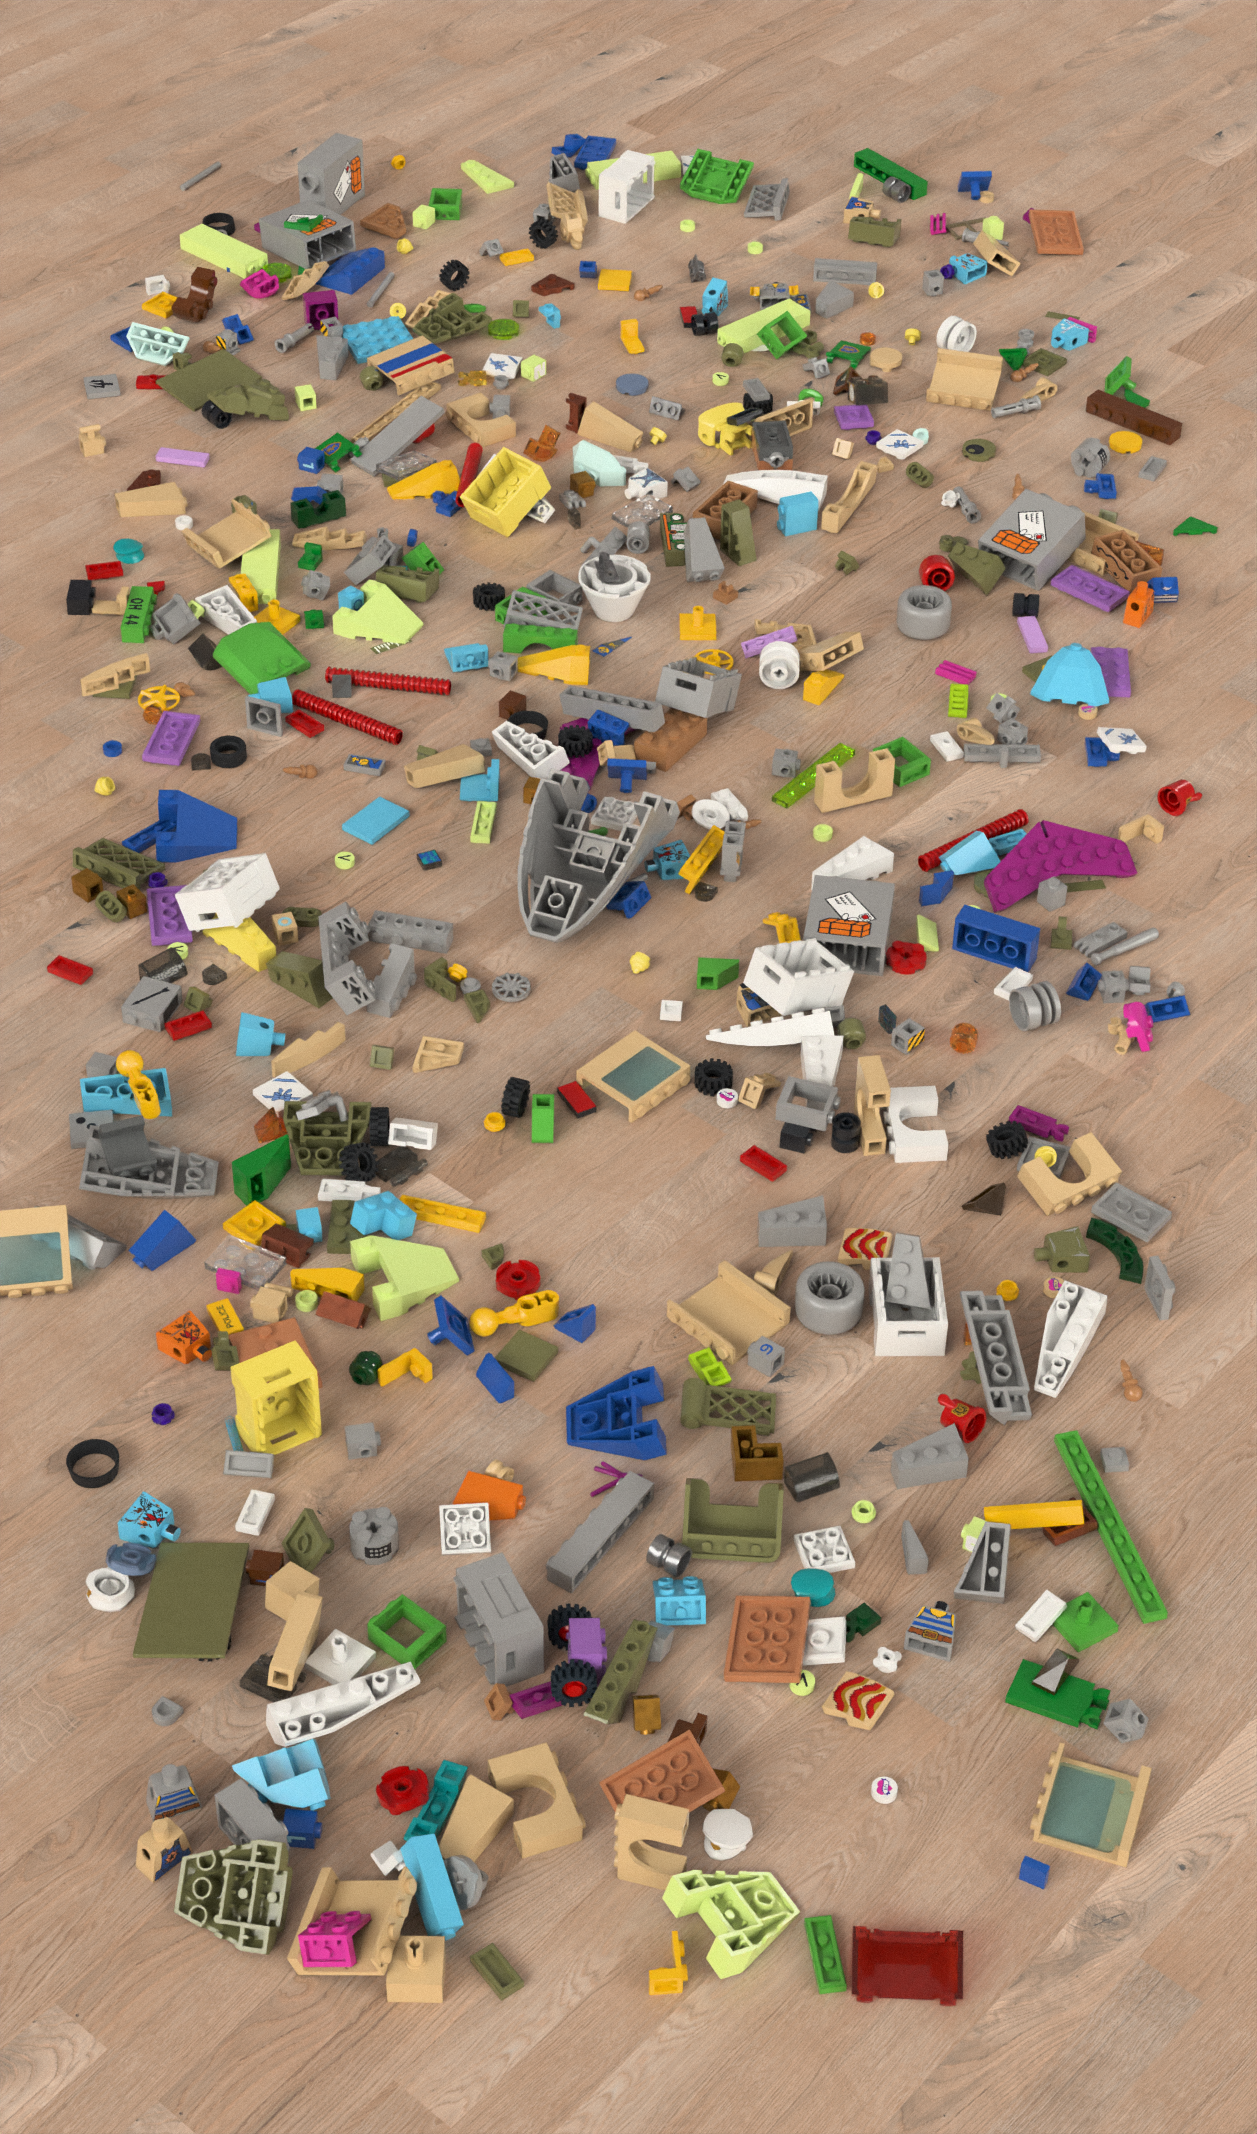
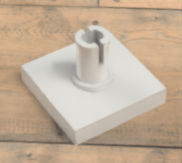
M335 1629L306 1660L305 1669L333 1685L358 1678L375 1660L376 1651Z

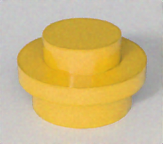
M397 155L391 161L392 167L396 169H402L406 164L403 155Z
M453 964L452 967H449L448 973L452 980L460 982L467 978L466 974L468 971L463 966Z
M498 1112L489 1113L484 1120V1127L492 1132L500 1131L505 1127V1119Z
M1004 1280L997 1286L996 1294L1002 1295V1299L1005 1301H1012L1019 1296V1289L1015 1282Z

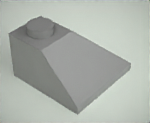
M246 696L247 728L282 737L281 704Z

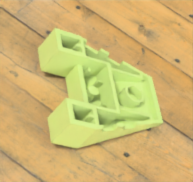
M370 579L360 588V591L364 592V605L358 611L341 607L333 615V633L350 639L360 636L366 637V640L372 641V638H380L383 642L406 644L423 626V622L385 584Z
M373 1235L350 1241L351 1261L356 1271L365 1274L383 1269L389 1281L388 1283L372 1287L373 1306L380 1321L401 1316L407 1313L408 1308L413 1305L424 1303L425 1298L432 1294L437 1295L459 1282V1278L444 1248Z
M691 1870L673 1875L662 1899L676 1918L698 1912L716 1938L706 1960L720 1979L742 1973L800 1913L771 1872L739 1871L738 1875H725V1871H716L715 1874H702V1870Z

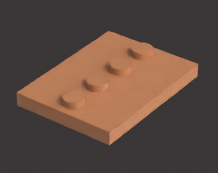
M1029 210L1028 215L1038 254L1083 255L1084 249L1074 211Z
M295 1317L228 1335L230 1345L237 1348L239 1363L296 1340L317 1370ZM317 1370L319 1389L323 1388L321 1377Z
M736 1596L723 1675L725 1682L800 1683L811 1607L810 1597Z
M690 1729L599 1782L615 1812L617 1805L623 1804L626 1794L686 1808L691 1812L725 1792Z

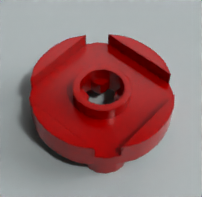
M897 940L892 943V946L886 952L887 966L890 965L896 973L911 975L915 974V970L920 969L921 971L926 966L927 954L922 944Z
M519 1260V1263L512 1264L511 1261H507L499 1266L496 1271V1289L505 1296L515 1300L535 1293L541 1285L538 1267L527 1260Z
M409 1766L393 1768L384 1773L381 1777L382 1782L379 1786L378 1784L376 1786L379 1803L382 1807L388 1809L392 1815H400L405 1811L426 1804L429 1800L428 1793L430 1787L428 1778L419 1768H417V1771L410 1770ZM404 1787L406 1790L400 1791L399 1788Z

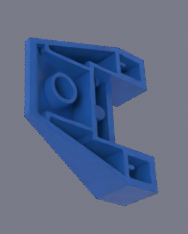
M159 790V820H177L176 832H156L157 861L177 863L237 849V817L180 790Z
M651 1366L632 1371L566 1406L568 1445L640 1460L667 1455L666 1436L657 1419L643 1422L642 1419L643 1406L664 1401L663 1382L655 1367Z

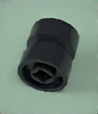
M715 312L705 313L704 316L702 314L691 316V327L695 336L704 335L705 332L707 334L718 332V318Z
M208 400L202 407V416L215 427L223 429L231 423L232 413L222 411L211 400Z
M1014 593L1012 616L1023 617L1026 614L1027 616L1038 618L1040 595L1029 594L1026 597L1024 593Z
M842 1112L834 1117L831 1146L837 1152L852 1153L858 1149L861 1121L858 1116L853 1113Z

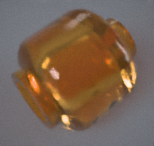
M969 1023L955 1025L950 1036L949 1043L951 1048L962 1054L972 1052L978 1041V1031Z

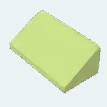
M917 915V942L924 946V951H939L936 923L921 915Z

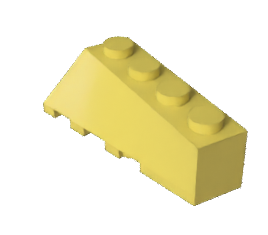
M217 913L213 916L212 919L218 918ZM251 917L244 918L243 923L236 928L234 926L203 930V935L214 938L215 943L227 947L231 954L239 955L243 962L258 972L268 969L266 963L276 956V946Z

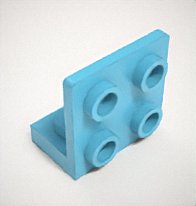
M476 643L444 649L445 656L453 672L488 667V647L486 644L480 645Z
M492 759L491 767L487 768V774H475L461 778V801H498L500 781L499 759Z
M694 1576L684 1577L683 1580L662 1577L657 1581H653L655 1622L666 1626L706 1624V1595L702 1579Z

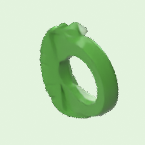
M471 303L464 305V309L470 313L486 311V307L481 304Z
M809 388L803 389L800 392L798 401L804 400L807 397H813L815 402H820V407L822 406L824 398L818 391Z

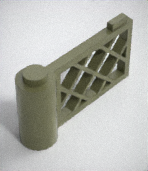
M690 1378L683 1383L680 1421L688 1429H696L702 1425L725 1428L755 1425L756 1434L769 1436V1433L774 1434L776 1394L706 1385L701 1379ZM711 1394L721 1395L724 1399L716 1402L711 1397ZM741 1397L747 1402L739 1405L734 1399ZM760 1400L770 1401V1405L763 1408L757 1402ZM727 1403L735 1408L729 1413L722 1407ZM751 1405L758 1411L752 1416L745 1410ZM717 1410L722 1417L712 1418L709 1417V1414ZM740 1413L746 1419L744 1421H737L733 1416ZM764 1416L769 1421V1425L760 1424L756 1419Z

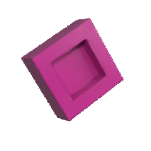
M218 1268L216 1272L217 1290L239 1294L242 1289L240 1272Z

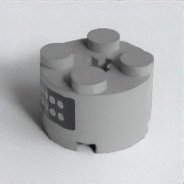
M1087 438L1071 453V463L1076 475H1083L1089 478L1095 477L1110 460V451L1106 445L1103 446L1100 443L1101 440Z
M387 1507L357 1511L352 1515L349 1532L350 1547L354 1558L365 1560V1564L380 1565L389 1562L392 1559V1555L399 1550L398 1522L395 1516L391 1514L390 1509Z

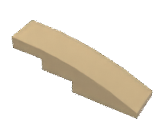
M326 261L315 263L312 268L305 269L301 275L294 276L282 299L296 298L305 293L323 276L329 264Z
M438 290L433 297L429 296L424 303L420 302L405 322V326L413 328L423 317L430 315L429 311L432 308L435 310L438 307V302L451 293Z
M327 527L294 534L292 545L293 547L304 548L305 543L308 542L321 545L322 550L349 549L363 546L366 543L367 535L365 530L348 534L346 528L329 532Z
M147 653L112 663L80 679L82 696L119 689V684L134 681V676L149 673L150 665Z
M337 1022L325 1033L317 1030L306 1041L300 1038L296 1039L271 1061L273 1077H277L286 1071L289 1073L297 1071L333 1051L346 1041L345 1025Z

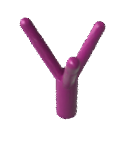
M604 1461L601 1462V1465L605 1468L595 1466L594 1470L617 1479L591 1492L590 1496L594 1497L615 1486L618 1480L624 1478L627 1473L620 1472Z

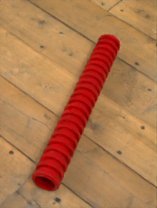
M476 442L468 446L455 501L460 507H465L460 496L476 479L483 448Z
M330 666L326 669L325 673L327 683L332 682L333 675H351L352 685L354 684L355 686L360 685L363 687L366 685V687L371 686L372 688L377 686L379 689L381 687L383 689L389 688V690L394 688V690L400 689V691L405 689L407 692L411 690V692L417 691L420 693L422 691L429 694L434 692L435 695L439 693L446 696L451 692L450 679L445 681L443 678L441 680L439 678L433 679V677L429 679L427 677L422 678L421 676L416 678L415 675L412 677L407 675L406 677L404 674L399 676V674L394 675L390 673L388 675L386 672L384 674L382 672L377 673L376 671H373V673L371 671L365 672V670L360 672L358 669L356 671L354 669L348 670V668L343 670V668L337 669V667L332 669Z
M296 689L292 694L293 705L323 717L325 716L328 719L330 718L368 735H373V737H378V739L393 745H398L402 740L403 731L361 713L359 714L356 711L354 712L318 696L316 697L300 689Z
M1018 809L975 831L983 832L989 840L1027 825L1029 818L1023 809ZM975 831L918 857L920 868L928 872L938 867L942 863L939 859L942 854Z

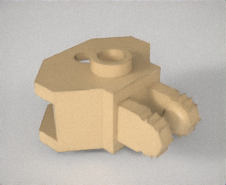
M580 213L573 214L572 219H569L568 215L562 216L560 223L562 240L567 243L570 242L575 250L581 249L584 226Z

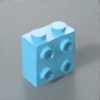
M812 491L780 498L777 527L784 536L817 530L819 500Z

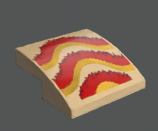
M845 1228L838 1262L845 1265L862 1264L864 1270H869L871 1258H888L893 1236L889 1232L877 1229Z
M846 1671L822 1705L824 1714L846 1718L849 1726L871 1730L895 1694L891 1689L879 1682Z

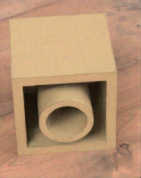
M289 1561L266 1581L265 1608L287 1621L298 1591L319 1595V1578Z

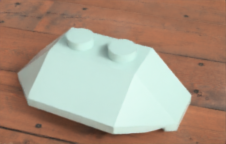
M132 322L126 336L137 359L163 366L173 361L174 353L179 352L182 354L190 339L184 335Z
M585 440L573 446L574 473L586 471L599 487L626 485V469L620 466L619 462L610 452Z

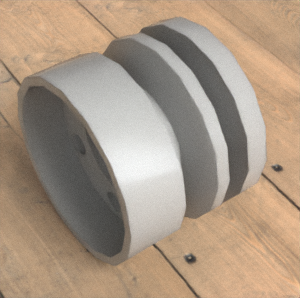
M1042 981L1032 984L1030 987L1024 986L1013 989L1010 992L1009 1008L1011 1016L1021 1031L1032 1030L1040 1025L1046 1026L1057 1023L1060 1020L1061 1004L1059 996L1050 982Z

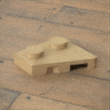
M423 1036L412 1067L413 1072L418 1073L459 1064L464 1050V1043Z

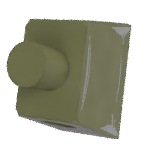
M1079 1227L1049 1233L1045 1236L1044 1247L1034 1248L1035 1261H1047L1052 1272H1088L1090 1255Z

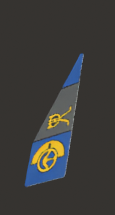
M632 637L601 644L593 652L605 657Z

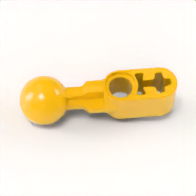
M123 1051L117 1057L116 1068L121 1075L130 1078L128 1083L141 1115L145 1119H154L160 1115L161 1109L158 1095L151 1080L141 1073L144 1065L143 1058L136 1051Z
M552 1290L520 1297L513 1306L505 1307L503 1311L496 1313L487 1307L478 1308L470 1316V1328L476 1335L486 1337L492 1335L497 1330L498 1325L503 1323L514 1324L518 1322L522 1326H533L555 1320L559 1312V1295Z

